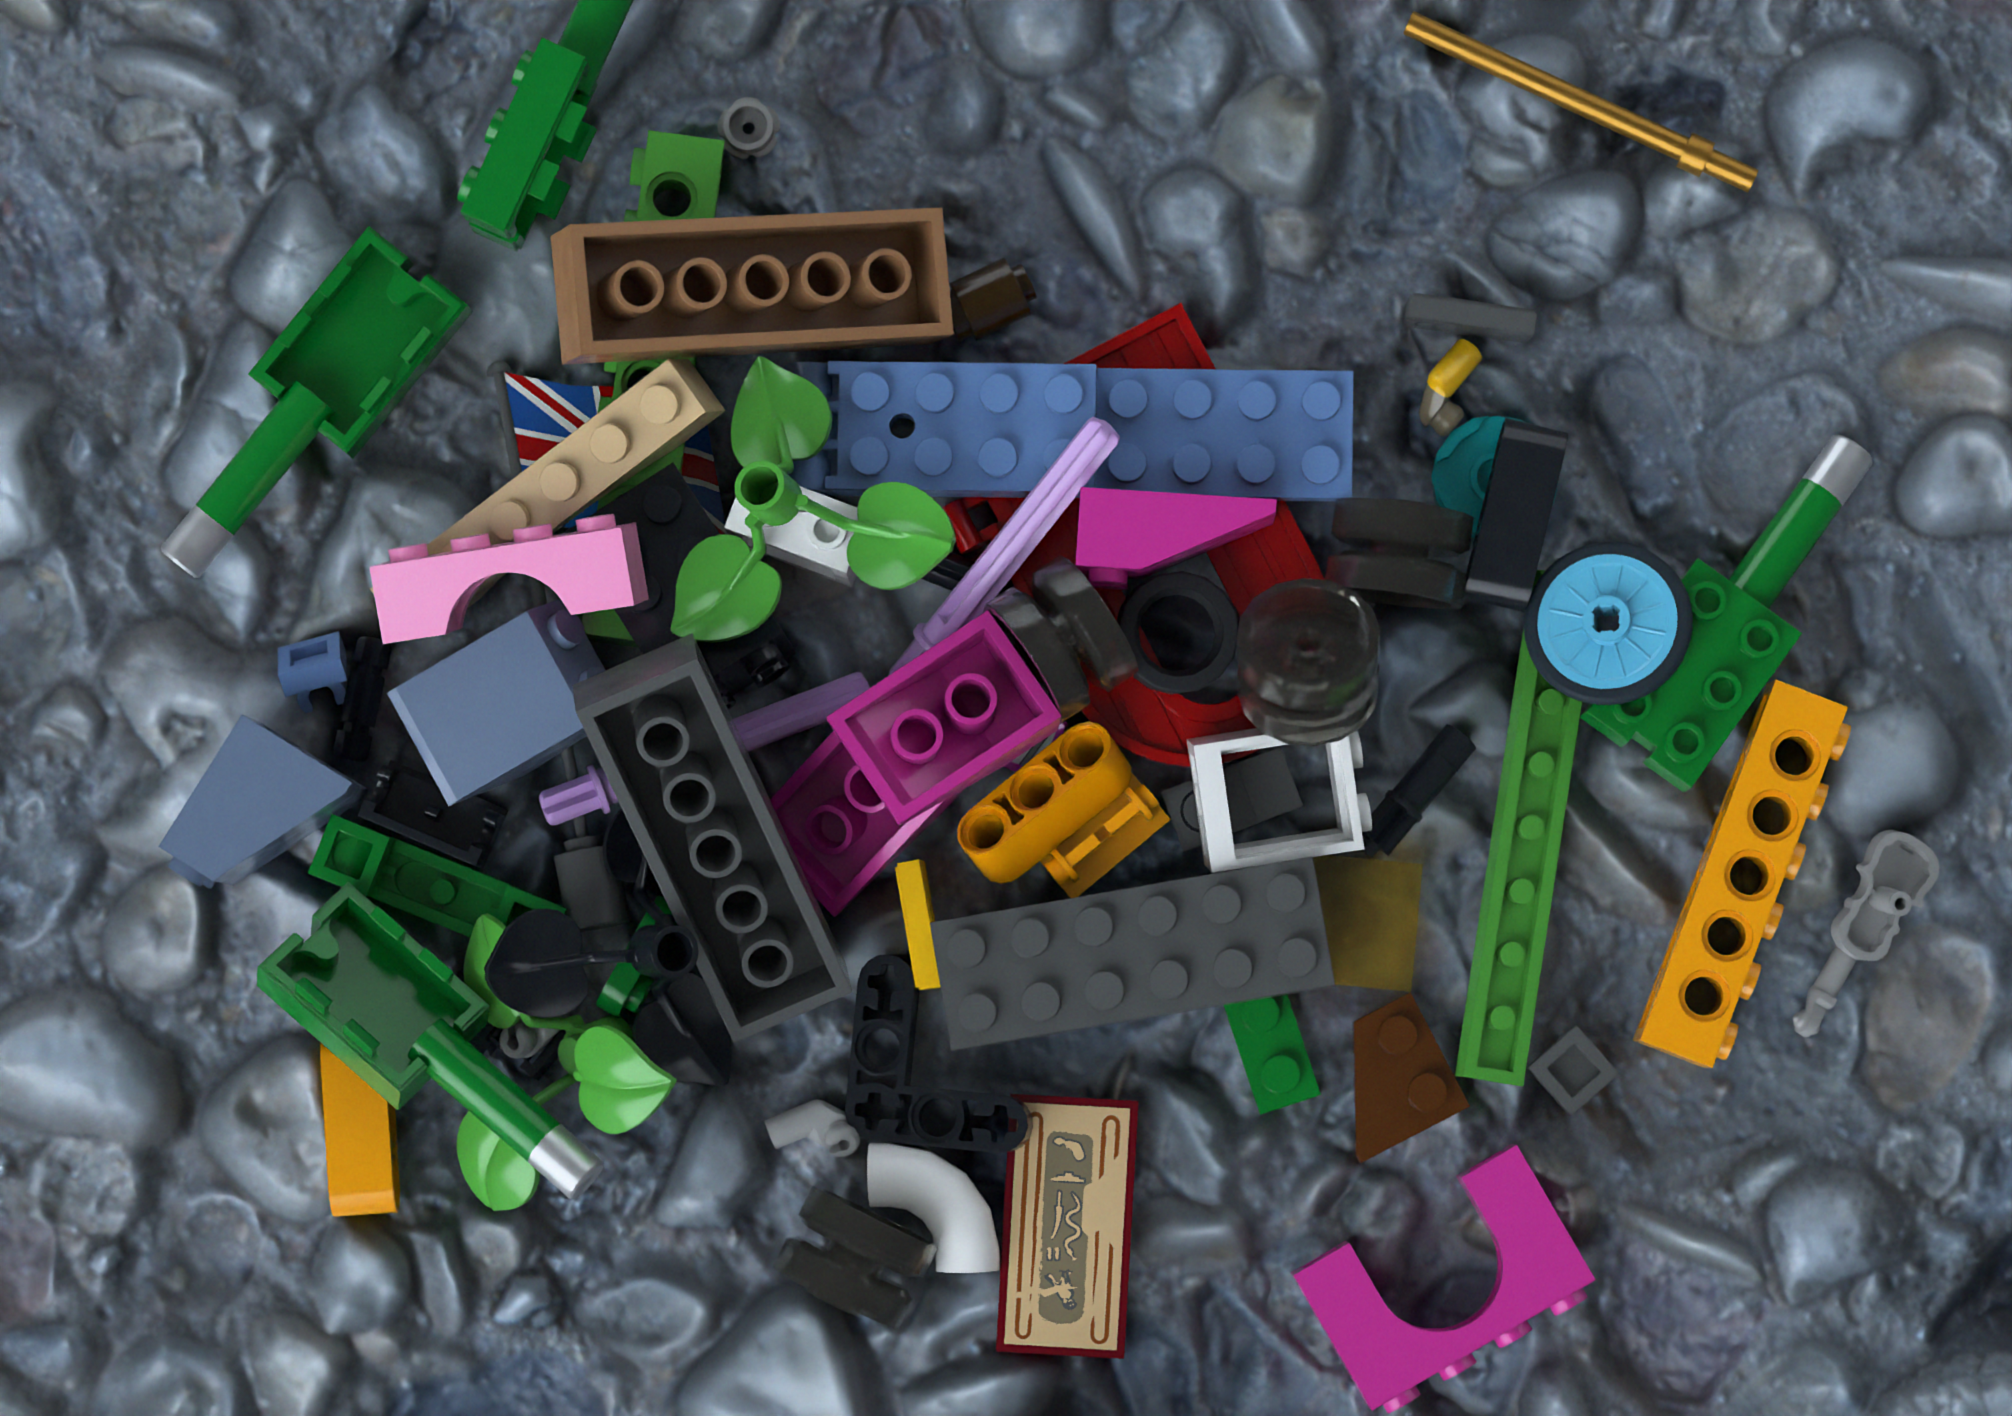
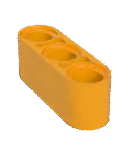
M1093 722L1079 723L1065 731L973 806L960 820L957 828V839L962 849L984 877L991 882L1001 884L1012 882L1021 877L1126 790L1132 778L1131 765L1103 726Z
M320 1042L328 1192L332 1215L340 1217L397 1213L400 1209V1175L396 1110Z

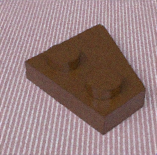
M1411 992L1352 1022L1354 1053L1353 1091L1355 1103L1354 1148L1355 1156L1359 1163L1470 1107Z

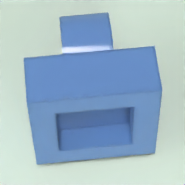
M339 631L278 648V677L284 695L289 697L297 694L298 705L305 713L313 712L311 690L327 686L334 692L338 705L344 702L346 694L345 681H347V659Z

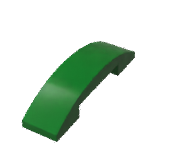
M331 814L308 871V874L340 887L349 882L365 897L374 898L470 938L477 919L486 913L508 926L516 917L533 909L548 908L558 910L565 915L568 911L567 908L493 876L335 814Z

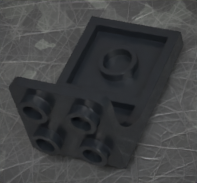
M672 462L589 516L614 514L616 525L636 522L649 599L633 606L614 608L642 654L680 639L670 630L675 612L676 583L679 571L689 552L698 543L708 537L720 535L685 479ZM576 525L565 531V533L577 532ZM772 614L759 628L739 638L722 642L696 641L728 710L736 703L733 696L755 682L758 688L764 687L785 674L790 668L787 661L796 654Z

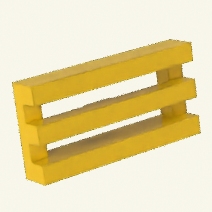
M920 859L897 863L895 872L915 987L919 988V990L941 988L930 923L936 922L926 863Z

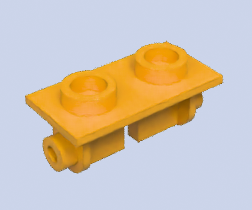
M1132 773L1128 787L1118 798L1052 850L1040 862L1070 898H1076L1171 819L1159 806L1158 800L1144 784H1141Z

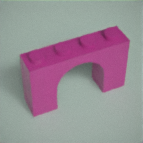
M1510 1144L1456 1176L1488 1230L1497 1256L1496 1278L1488 1298L1473 1315L1464 1321L1443 1328H1424L1409 1324L1398 1318L1382 1300L1355 1251L1346 1240L1290 1272L1365 1403L1372 1411L1381 1405L1384 1406L1387 1413L1396 1411L1421 1395L1416 1385L1427 1378L1439 1373L1442 1380L1445 1381L1458 1375L1477 1362L1472 1354L1475 1350L1493 1340L1498 1348L1505 1347L1532 1330L1527 1321L1528 1319L1549 1307L1554 1316L1559 1315L1588 1297L1583 1287L1596 1279L1517 1145Z

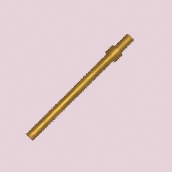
M1413 11L1403 34L1677 160V168L1697 177H1700L1701 173L1704 172L1748 193L1757 176L1758 169L1713 149L1715 142L1693 132L1690 138L1415 11Z

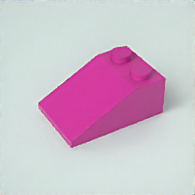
M1081 487L1076 550L1078 576H1089V587L1126 590L1128 589V579L1142 580L1272 525L1276 514L1277 499Z
M987 610L828 715L826 720L893 818L901 826L1002 768L1056 732L1062 716L989 610Z
M833 731L770 801L815 898L835 917L932 824L962 791L899 826L839 737Z

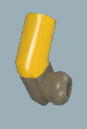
M1465 339L1457 340L1430 371L1418 414L1425 428L1430 425L1440 436H1448L1464 417L1462 408L1453 404L1449 399L1482 361L1479 349Z

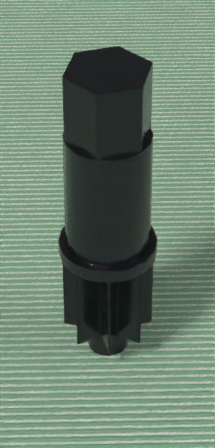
M1446 724L1392 791L1388 790L1385 793V798L1371 814L1372 830L1362 832L1365 839L1363 840L1364 849L1361 851L1365 855L1373 859L1379 851H1382L1389 856L1415 823H1419L1422 820V813L1475 751L1476 746L1466 735L1456 727Z

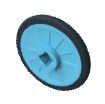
M1602 542L1586 545L1565 554L1555 561L1535 584L1524 616V635L1527 650L1542 677L1568 697L1596 705H1616L1631 702L1652 693L1662 686L1683 661L1690 644L1693 629L1690 599L1685 586L1676 572L1665 561L1650 551L1635 545L1619 542ZM1601 615L1604 617L1619 615L1618 623L1620 627L1616 631L1601 630L1600 633L1597 631L1598 617Z

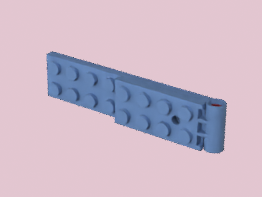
M828 361V364L793 362L784 365V369L809 380L819 388L831 407L832 428L824 447L811 459L793 461L794 471L789 475L799 486L822 495L862 496L863 492L871 486L884 482H900L915 486L930 497L1026 498L1089 418L1095 417L1108 422L1119 434L1120 440L1084 487L1277 499V501H1352L1353 371L1097 368L1096 364ZM900 419L913 421L915 423L914 432L907 438L895 437L892 434V427L896 421ZM1080 492L1075 498H1080Z

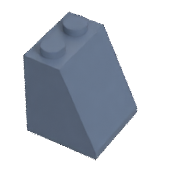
M558 599L525 611L395 687L387 694L448 806H451L526 776L586 737L587 734L575 711L572 685L606 670L587 638L579 617L576 614L571 615L562 600Z
M241 714L158 847L173 856L168 867L198 886L203 884L210 889L215 882L234 886L327 824L331 814L339 816L360 802L369 789L263 723Z

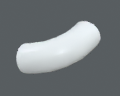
M869 1143L867 1155L869 1206L904 1209L920 1218L932 1234L937 1272L979 1273L1000 1270V1250L991 1209L965 1172L931 1150L894 1143Z

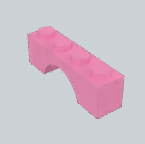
M605 514L575 520L577 532L553 535L552 525L549 523L514 529V541L491 545L489 533L451 539L452 551L428 555L427 543L388 549L390 561L369 567L382 642L387 644L439 636L461 629L467 607L474 593L486 580L497 573H519L540 580L559 596L571 615L633 606L644 602L649 597L636 522L616 525L614 514Z

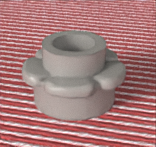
M753 97L740 98L729 109L721 113L718 120V133L721 137H724V148L732 156L747 159L749 155H754L757 158H761L769 154L776 146L777 139L775 134L780 130L779 117L772 107L764 106L759 99ZM748 123L755 126L754 133L750 135L745 134L743 131V127Z

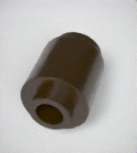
M1002 258L949 283L951 288L953 331L959 342L971 336H974L977 341L1030 316L1031 312L1027 302L1036 299L1037 295L1022 264L1010 268L1006 259Z

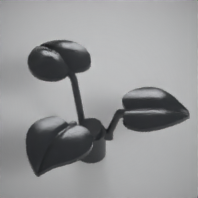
M621 808L613 817L605 832L602 852L604 865L612 878L622 882H635L632 891L633 897L654 919L655 925L650 924L639 928L633 934L629 947L626 950L581 953L582 934L577 924L569 916L558 910L548 908L533 909L516 917L504 929L484 967L485 981L492 993L509 1008L534 1017H557L573 1011L585 1000L588 994V980L583 965L631 963L635 970L642 975L660 977L651 989L656 1000L643 1005L635 1016L632 1035L636 1045L654 1064L675 1077L677 1082L726 1085L729 1082L731 1071V1036L703 978L689 973L694 968L698 959L697 941L688 929L682 926H675L673 915L665 914L646 893L647 891L656 897L658 895L663 896Z

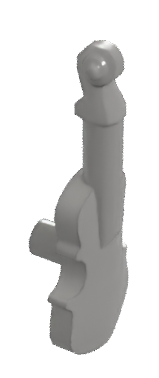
M1895 830L1879 832L1869 843L1863 861L1857 864L1856 869L1861 875L1860 885L1852 897L1846 898L1844 908L1832 921L1831 935L1836 946L1814 985L1808 990L1805 1009L1793 1016L1794 1031L1803 1037H1809L1820 1031L1821 1021L1826 1011L1836 1004V996L1856 961H1877L1882 959L1888 953L1892 937L1900 931L1898 925L1900 916L1908 914L1912 906L1923 907V898L1938 879L1940 867L1938 859L1931 848L1914 836Z

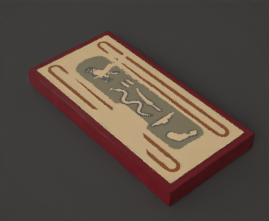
M1010 1093V1096L1018 1098L1027 1105L1032 1115L1033 1129L1030 1138L1023 1147L1014 1152H1007L996 1351L1124 1359L1139 1101ZM1009 1117L1008 1132H1017L1018 1119Z

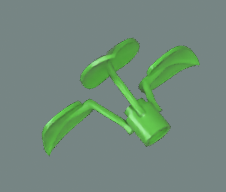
M759 356L749 369L740 388L731 423L732 449L736 459L744 467L735 481V495L738 502L750 512L745 518V525L751 529L753 548L751 550L750 546L743 539L731 534L708 537L698 543L689 552L679 571L676 583L675 612L670 630L680 638L693 633L695 640L698 642H722L749 634L767 621L779 602L782 591V579L773 567L760 561L767 550L763 525L780 526L786 524L798 514L799 510L807 511L843 530L855 532L847 546L846 554L849 566L861 581L871 587L882 590L900 589L917 582L952 552L956 542L953 524L944 509L932 497L917 487L906 483L884 482L869 487L860 497L857 509L858 520L849 519L803 495L798 483L789 476L794 471L793 461L811 459L822 450L832 428L831 407L822 391L809 380L778 366L765 357Z
M488 913L479 917L474 925L466 951L464 983L490 1005L488 1022L497 1028L507 1029L515 1026L522 1019L528 1027L566 1031L564 1039L558 1047V1056L561 1065L568 1073L533 1096L532 1099L542 1106L574 1083L581 1082L579 1087V1104L583 1114L596 1128L609 1134H619L631 1130L652 1116L668 1097L677 1079L654 1064L633 1041L630 1026L621 1017L616 1018L613 1015H608L584 1024L579 1014L567 1018H541L517 1012L502 1003L488 987L485 981L484 967L507 926ZM468 1111L462 1119L457 1134V1155L466 1182L479 1200L487 1207L492 1208L493 1211L511 1210L524 1205L533 1197L537 1190L540 1172Z

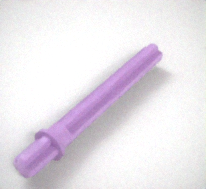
M1095 417L1089 418L927 624L918 623L913 629L915 639L892 666L889 675L984 613L1078 495L1081 487L1086 485L1119 443V434L1108 422Z
M855 672L736 717L733 721L749 752L828 722L826 720L828 715L870 687L862 672ZM593 764L586 766L588 774L540 793L539 803L550 825H558L600 808L604 814L611 812L609 806L618 803V799L603 768L595 770Z

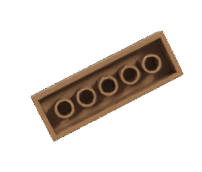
M942 207L569 224L550 236L562 365L930 345L954 335Z

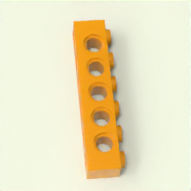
M1777 679L1766 684L1634 1034L1633 1041L1703 1068H1713L1716 1058L1725 1061L1729 1056L1739 1029L1738 1024L1730 1022L1739 998L1749 1000L1760 975L1761 964L1753 962L1761 938L1769 941L1772 939L1783 913L1784 905L1775 902L1783 879L1794 880L1805 855L1806 845L1798 842L1806 818L1816 821L1827 797L1829 785L1820 782L1828 760L1838 761L1847 744L1851 732V725L1843 723L1848 709L1847 706ZM1783 740L1795 741L1805 751L1806 764L1798 775L1785 773L1776 762V749ZM1761 799L1772 800L1782 809L1784 815L1783 825L1775 835L1761 832L1754 824L1753 810ZM1741 858L1754 862L1761 872L1760 886L1751 895L1740 893L1731 883V868ZM1718 918L1731 921L1739 933L1738 945L1728 955L1717 953L1708 942V929ZM1696 978H1703L1709 981L1714 986L1717 995L1715 1006L1705 1015H1698L1691 1011L1685 1001L1686 988Z

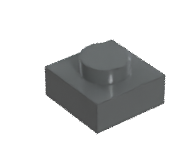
M1577 1025L1571 1027L1526 1067L1568 1116H1572L1620 1074Z

